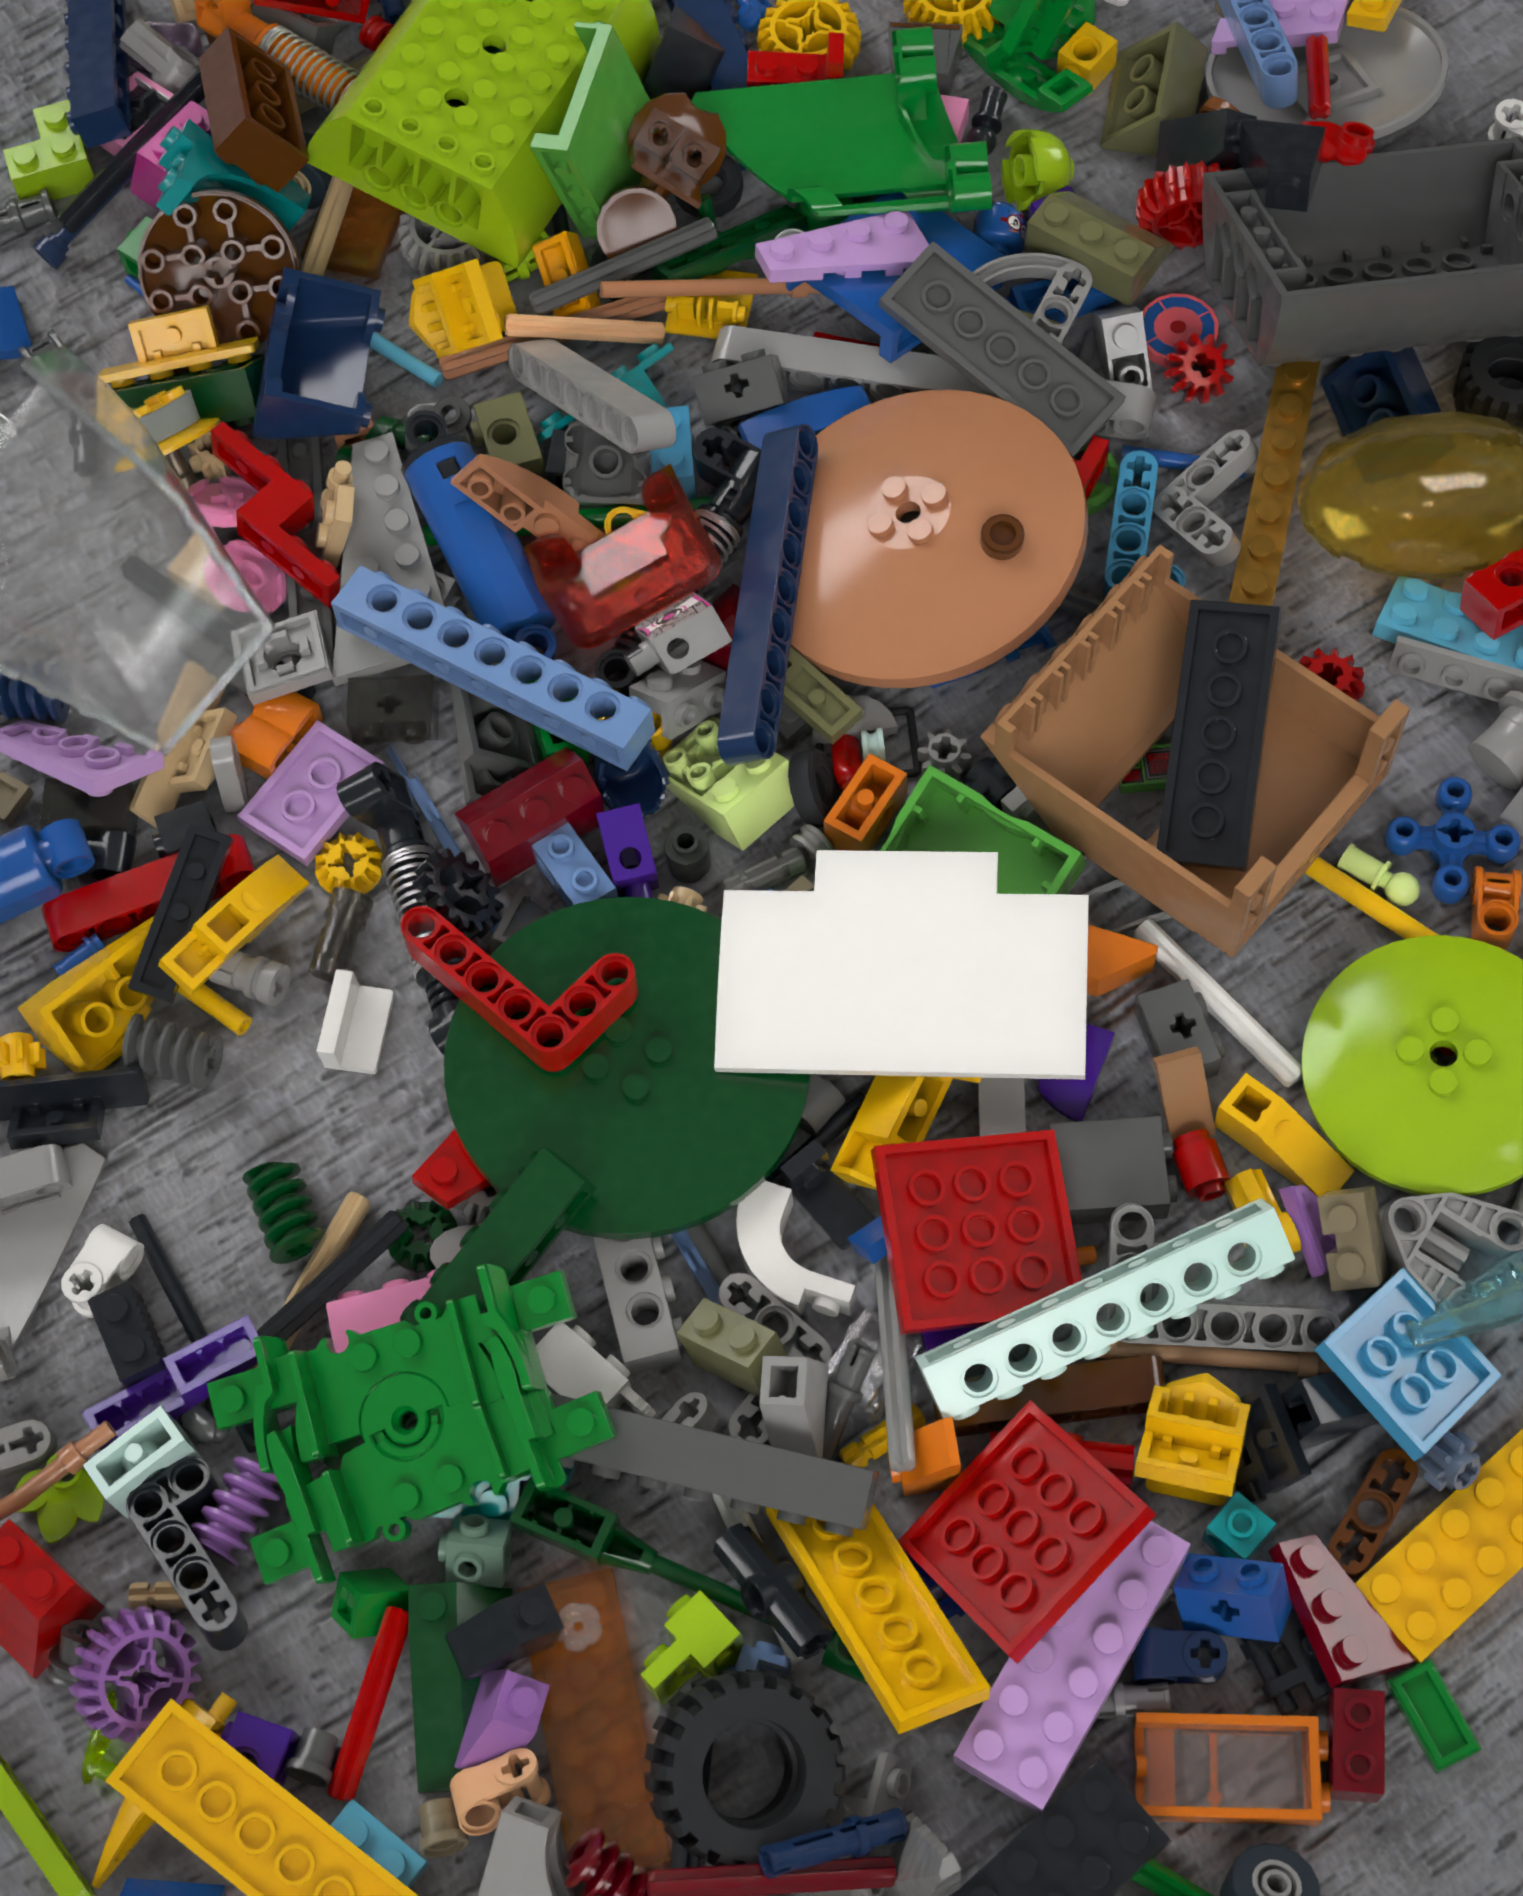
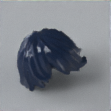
M651 738L628 771L595 755L594 772L592 775L601 798L609 810L640 803L643 819H645L646 815L654 814L655 811L660 809L661 799L666 798L664 792L666 785L670 784L668 779L670 773L659 751H656L654 746L650 744L652 742Z

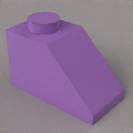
M493 1670L482 1674L454 1768L463 1770L475 1767L502 1756L512 1749L526 1748L536 1734L550 1685L510 1670Z

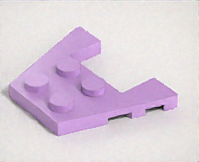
M1352 0L1269 1L1290 47L1306 46V40L1311 35L1318 37L1323 34L1327 37L1328 44L1337 43ZM1220 18L1211 42L1212 54L1215 55L1227 54L1228 47H1238L1225 18Z

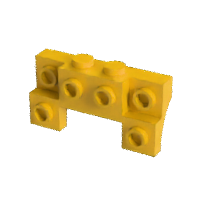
M876 1075L830 1171L847 1183L877 1190L871 1157L873 1147L877 1145L924 1141L953 1078L974 1083H980L982 1078Z

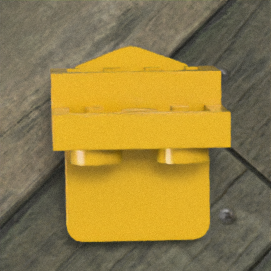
M477 258L412 280L415 289L411 295L409 326L431 350L436 352L438 359L503 339L502 332H504L506 315L517 314L503 268L497 261L479 265Z
M1208 1373L1174 1380L1167 1383L1165 1387L1155 1385L1146 1415L1145 1430L1136 1459L1134 1476L1146 1479V1488L1155 1493L1216 1506L1225 1504L1227 1496L1232 1497L1251 1405L1242 1403L1236 1393Z

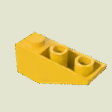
M1247 1073L1242 1076L1218 1106L1214 1126L1295 1185L1307 1186L1308 1190L1312 1191L1317 1197L1328 1191L1341 1190L1355 1171L1283 1098Z

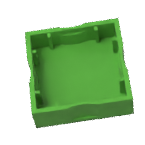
M930 764L897 815L892 831L880 851L998 852L997 894L1068 895L1087 865L1082 852L1032 823L1000 811L983 795Z

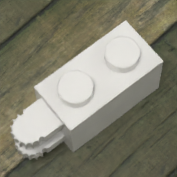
M565 1323L557 1324L536 1345L547 1389L551 1393L577 1399L591 1392L601 1391L605 1404L608 1407L618 1409L625 1402L637 1414L653 1417L656 1414L655 1410L632 1390L627 1379L631 1374L630 1371L613 1355L610 1354L604 1359L593 1349L596 1345L595 1340L580 1326L575 1325L570 1329Z

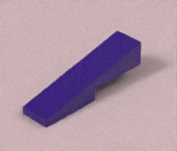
M246 1315L163 1358L166 1365L164 1370L82 1411L90 1431L106 1420L117 1433L113 1439L99 1450L102 1451L159 1406H162L174 1419H177L209 1397L207 1383L247 1371L258 1364L253 1338L259 1335L249 1316Z

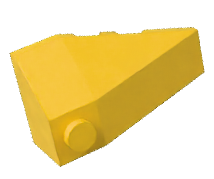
M154 916L51 981L18 1007V1010L41 1044L74 1073L103 1070L123 1054L124 1035L132 1016L135 1013L143 1015L145 1020L152 1010L150 1005L155 998L131 991L128 985Z

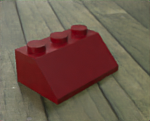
M565 747L455 812L454 815L485 872L491 874V883L494 887H498L536 864L531 845L566 823L571 825L579 838L599 826L596 813L604 812L601 794L582 758Z

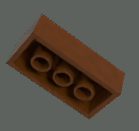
M228 26L198 59L214 151L223 162L229 165L235 164L246 171L255 183L261 186L266 184L279 193L309 161L291 71L287 66Z

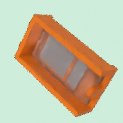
M1136 1712L1134 1717L1135 1799L1155 1822L1318 1826L1322 1821V1813H1330L1331 1807L1329 1782H1321L1320 1761H1328L1327 1731L1319 1730L1318 1716Z

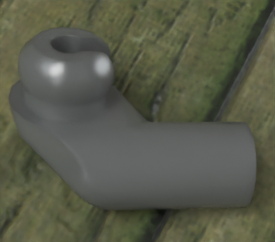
M206 1399L181 1415L183 1428L199 1443L209 1445L213 1442L219 1444L227 1438L228 1429L217 1430L214 1416L205 1409Z

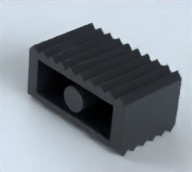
M127 1282L121 1283L87 1301L118 1378L126 1388L166 1368L163 1358L167 1357V1354L163 1351L164 1347L160 1343L161 1339L157 1336V1330L153 1327L154 1323L150 1319L151 1315L147 1312L148 1308L143 1303L144 1299L132 1284Z

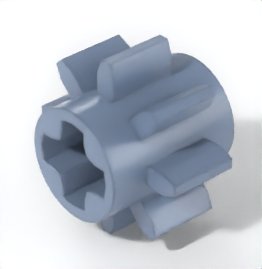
M1447 1431L1425 1455L1420 1457V1466L1426 1470L1423 1479L1439 1491L1443 1490L1445 1486L1452 1492L1455 1489L1463 1490L1475 1481L1481 1468L1480 1456L1474 1452L1477 1443L1461 1431L1455 1435Z

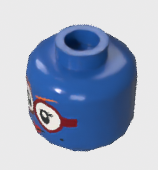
M996 202L992 203V209L980 210L974 220L973 233L1006 256L1020 254L1024 247L1026 220L1022 213L1011 204Z

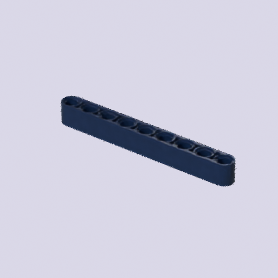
M807 424L769 432L762 441L717 737V746L721 759L729 766L770 759L776 749L818 456L816 435Z

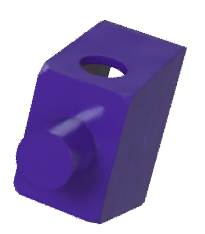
M640 803L596 813L612 881L616 887L618 897L653 898L652 890L659 888V883Z

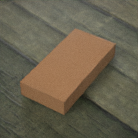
M1195 1046L1152 1058L1166 1131L1171 1133L1172 1146L1175 1139L1191 1131L1204 1129L1208 1131L1209 1136L1216 1134L1202 1055L1198 1047Z

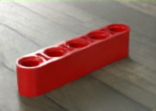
M228 835L234 841L212 900L225 896L255 871L246 841L242 835ZM179 852L67 892L44 903L41 911L53 949L57 952H71L84 942L82 939L84 936L89 938L95 933L103 941L133 930L156 914Z

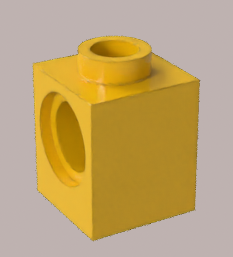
M1086 21L1058 51L1057 74L1067 68L1091 83L1094 90L1116 66L1118 40Z

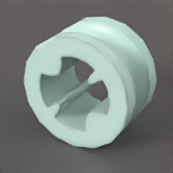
M876 728V731L872 734L867 733L866 729L860 730L863 761L870 753L886 762L882 728Z

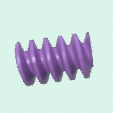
M236 1456L232 1463L240 1475L225 1473L222 1477L223 1482L230 1491L215 1489L211 1494L219 1508L204 1506L201 1509L202 1515L209 1524L194 1522L190 1527L202 1547L235 1567L239 1563L230 1552L232 1548L245 1551L249 1548L241 1536L242 1532L258 1534L260 1531L251 1519L253 1515L267 1518L270 1515V1512L262 1503L263 1499L279 1501L281 1498L272 1486L274 1482H278L275 1474L262 1473L259 1462Z

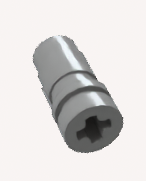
M237 951L209 980L235 991H243L244 996L247 998L257 999L261 1003L274 1007L283 1000L287 993L291 980V970L288 965L281 962L271 961L263 956L253 958L249 954Z

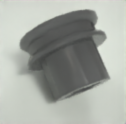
M74 1620L62 1626L60 1644L52 1648L48 1656L50 1665L47 1669V1676L52 1683L68 1689L78 1681L76 1677L70 1674L68 1669L71 1666L80 1664V1661L83 1659L76 1654L74 1648L83 1646L87 1649L92 1641L88 1639L86 1630L93 1629L100 1633L103 1631L102 1625L96 1624L91 1620ZM79 1630H83L82 1638L78 1636Z

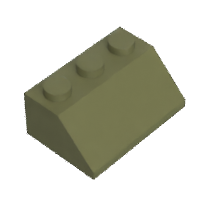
M1175 22L1119 51L1100 142L1104 149L1157 156L1160 122L1196 115L1208 48L1180 23Z
M1071 191L1050 193L1027 222V253L1053 254L1083 264L1092 274L1093 282L1091 287L1128 306L1132 305L1173 250L1172 243Z

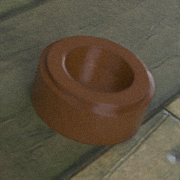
M994 515L986 520L982 526L980 535L981 547L993 559H1011L1023 547L1024 528L1020 521L1011 515Z

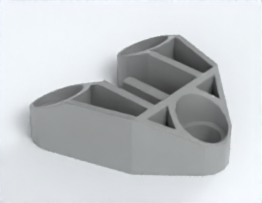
M1448 1192L1400 1198L1388 1206L1381 1218L1382 1234L1392 1275L1404 1267L1464 1334H1468L1481 1327L1488 1319L1490 1313L1489 1304L1481 1292L1459 1279V1275L1456 1273L1469 1256L1470 1249L1467 1246L1500 1258L1510 1257L1522 1251L1523 1214L1512 1209ZM1397 1209H1406L1410 1213L1414 1222V1232H1404L1396 1226L1394 1214ZM1501 1221L1510 1223L1518 1229L1520 1238L1516 1245H1508L1500 1240L1497 1234V1227ZM1458 1298L1468 1300L1474 1304L1477 1315L1473 1323H1464L1456 1317L1453 1306Z

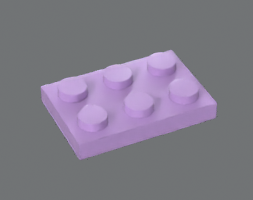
M317 720L237 817L242 825L308 867L315 856L322 850L324 841L328 842L350 816L337 795V783L375 761L384 766L385 763Z

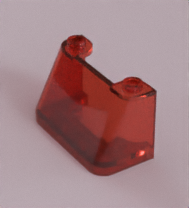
M671 463L651 474L642 485L641 496L648 509L647 513L582 550L575 552L570 542L558 534L545 535L523 547L538 591L568 639L575 646L582 649H591L605 643L651 615L709 584L720 573L722 565L720 555Z

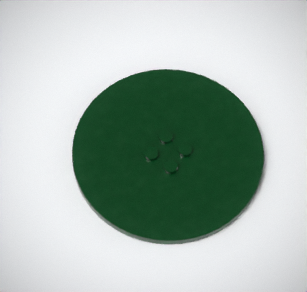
M645 897L603 898L578 903L537 919L512 935L490 955L492 959L548 1006H551L600 958L611 953L623 954L633 962L639 990L635 1002L568 1067L556 1072L540 1068L459 999L450 1022L445 1043L443 1064L445 1092L450 1116L459 1140L478 1171L496 1191L500 1192L505 1188L510 1189L520 1176L518 1170L523 1161L534 1151L539 1152L542 1147L556 1152L597 1187L564 1230L603 1239L631 1240L669 1235L701 1225L743 1201L773 1172L789 1149L798 1131L806 1107L810 1074L715 1072L721 919L697 908L673 901ZM614 978L608 981L607 984L620 985L625 982V979ZM484 985L478 991L488 992L494 989L496 985ZM589 1008L580 1009L575 1015L587 1016L594 1010ZM523 1011L516 1012L510 1018L514 1020L523 1019L529 1013ZM550 1039L542 1046L548 1048L555 1047L561 1043V1040Z

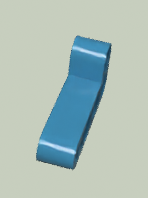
M1142 450L1128 453L1120 464L1104 575L1103 601L1108 592L1127 576L1136 561L1143 555L1147 556L1158 462L1153 455ZM1134 479H1142L1141 487L1133 486ZM1127 512H1137V513H1139V514H1138V515H1130V514H1127ZM1129 547L1134 549V551H1124L1121 548ZM1172 564L1170 579L1185 588V574L1179 567Z

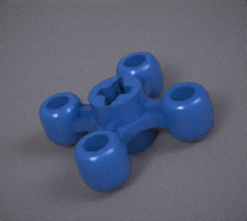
M1449 777L1438 786L1435 803L1442 817L1436 824L1421 826L1411 817L1398 816L1387 825L1384 835L1385 846L1395 855L1406 856L1418 849L1429 851L1434 862L1440 865L1433 878L1432 893L1438 901L1444 904H1455L1461 901L1468 891L1469 876L1465 869H1463V862L1467 857L1481 854L1485 855L1492 863L1506 864L1516 857L1521 844L1520 835L1516 829L1509 825H1496L1489 831L1475 830V825L1471 819L1464 815L1471 803L1472 789L1469 783L1460 777Z

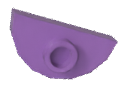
M1305 1185L1278 1189L1286 1211L1298 1231L1301 1251L1311 1277L1324 1275L1328 1271L1326 1253L1335 1248L1336 1240L1335 1234L1323 1235L1317 1196L1308 1190L1309 1188Z

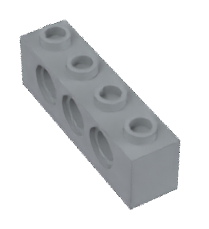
M660 1236L631 1240L593 1237L623 1362L630 1371V1375L681 1362L682 1357L679 1346H682V1343L676 1332L683 1324L681 1317L672 1319L668 1303L676 1301L670 1274L660 1276L657 1260L665 1258ZM641 1266L648 1270L646 1276L639 1281L632 1282L624 1278L625 1273L632 1267ZM653 1309L659 1313L658 1318L652 1324L640 1325L635 1322L637 1314L642 1310Z

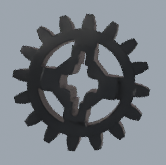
M446 848L441 854L436 850L415 870L418 877L412 882V885L421 890V893L415 897L416 901L426 903L428 907L436 910L470 940H473L476 936L479 939L483 938L502 918L498 912L504 905L495 899L500 893V889L490 886L491 874L484 873L481 869L478 870L479 862L477 860L471 864L468 863L464 852L461 851L454 857L450 848Z

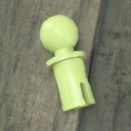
M1352 843L1347 847L1338 862V869L1344 870L1371 886L1370 890L1374 893L1379 887L1383 888L1387 899L1393 905L1400 907L1413 904L1419 897L1420 884L1412 874L1406 872L1393 874L1389 872L1392 866L1390 861L1384 864L1355 847L1356 845Z

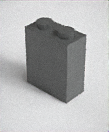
M1161 1116L1050 1123L1049 1130H1055L1072 1225L1110 1222L1111 1215L1115 1209L1126 1203L1141 1205L1149 1211L1153 1219H1167L1170 1203L1177 1202V1183L1175 1175H1167L1166 1159H1172L1173 1155L1172 1138L1170 1131L1162 1132ZM1127 1212L1121 1217L1119 1222L1144 1220L1140 1213Z

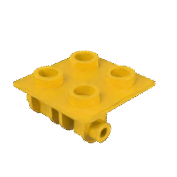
M725 270L720 274L707 275L700 279L758 278V274ZM754 295L667 297L665 312H668L665 324V333L717 339L719 330L724 326L747 327Z

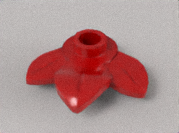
M1328 121L1301 122L1302 125L1326 127L1322 162L1336 160L1342 166H1355L1363 163L1366 160L1367 154L1372 153L1374 150V131L1366 124L1350 121L1344 123L1341 127Z

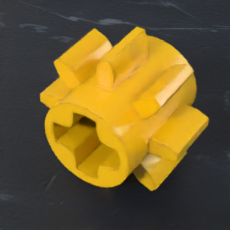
M13 1032L0 1037L1 1081L33 1078L37 1076L36 1070H46V1050L41 1048V1042H34V1037L31 1034Z

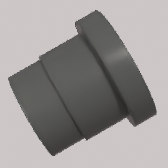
M304 1728L293 1757L286 1759L283 1772L302 1783L317 1787H328L333 1775L330 1768L339 1739L321 1729Z

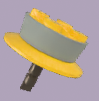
M178 386L167 392L165 390L145 399L142 406L135 409H127L110 418L113 426L108 430L127 455L115 468L117 473L135 469L164 456L174 476L178 478L177 481L185 495L188 488L196 483V480L192 473H189L190 469L179 448L206 434L220 424L221 421L219 418L200 419L190 389L184 391L182 386Z

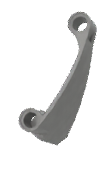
M84 1143L64 1149L57 1144L41 1145L0 1158V1382L16 1378L14 1348L61 1261L107 1161L106 1158Z

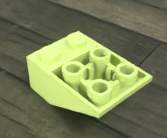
M712 716L700 723L692 733L664 754L663 760L670 773L668 777L670 784L666 785V787L718 836L744 851L795 806L788 779L789 761L775 752L770 759L733 766L725 764L721 759L717 746L720 719Z

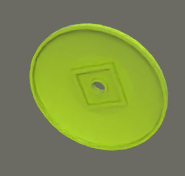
M1447 935L1421 936L1392 942L1367 953L1346 967L1330 983L1315 1005L1307 1024L1302 1048V1079L1307 1102L1318 1127L1335 1150L1352 1166L1384 1185L1420 1196L1448 1192L1463 1196H1474L1497 1190L1523 1177L1522 959L1502 948L1479 940ZM1438 1047H1446L1455 1053L1457 1060L1449 1066H1439L1431 1060L1430 1053Z

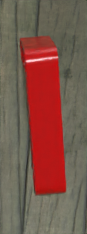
M428 906L413 907L406 911L401 919V932L410 956L535 1064L546 1071L556 1072L568 1067L635 1002L639 990L633 962L623 954L611 953L600 958L551 1006H548L436 910ZM432 931V933L426 937H416V935L420 932ZM453 958H464L463 961H461L458 964H447V962ZM614 978L625 979V982L620 985L607 984L608 981ZM484 985H496L491 991H478ZM589 1008L594 1010L587 1016L575 1015L580 1009ZM523 1011L529 1013L523 1019L514 1020L510 1018L516 1012ZM550 1039L561 1040V1043L555 1047L548 1048L542 1046Z

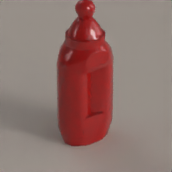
M844 734L833 745H830L834 777L842 791L845 790L864 762L862 747L858 739L848 734Z

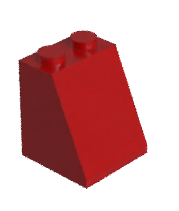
M8 1519L0 1527V1645L34 1679H37L50 1665L48 1660L50 1650L60 1644L62 1626L74 1620L92 1621L105 1606L38 1541L11 1519Z

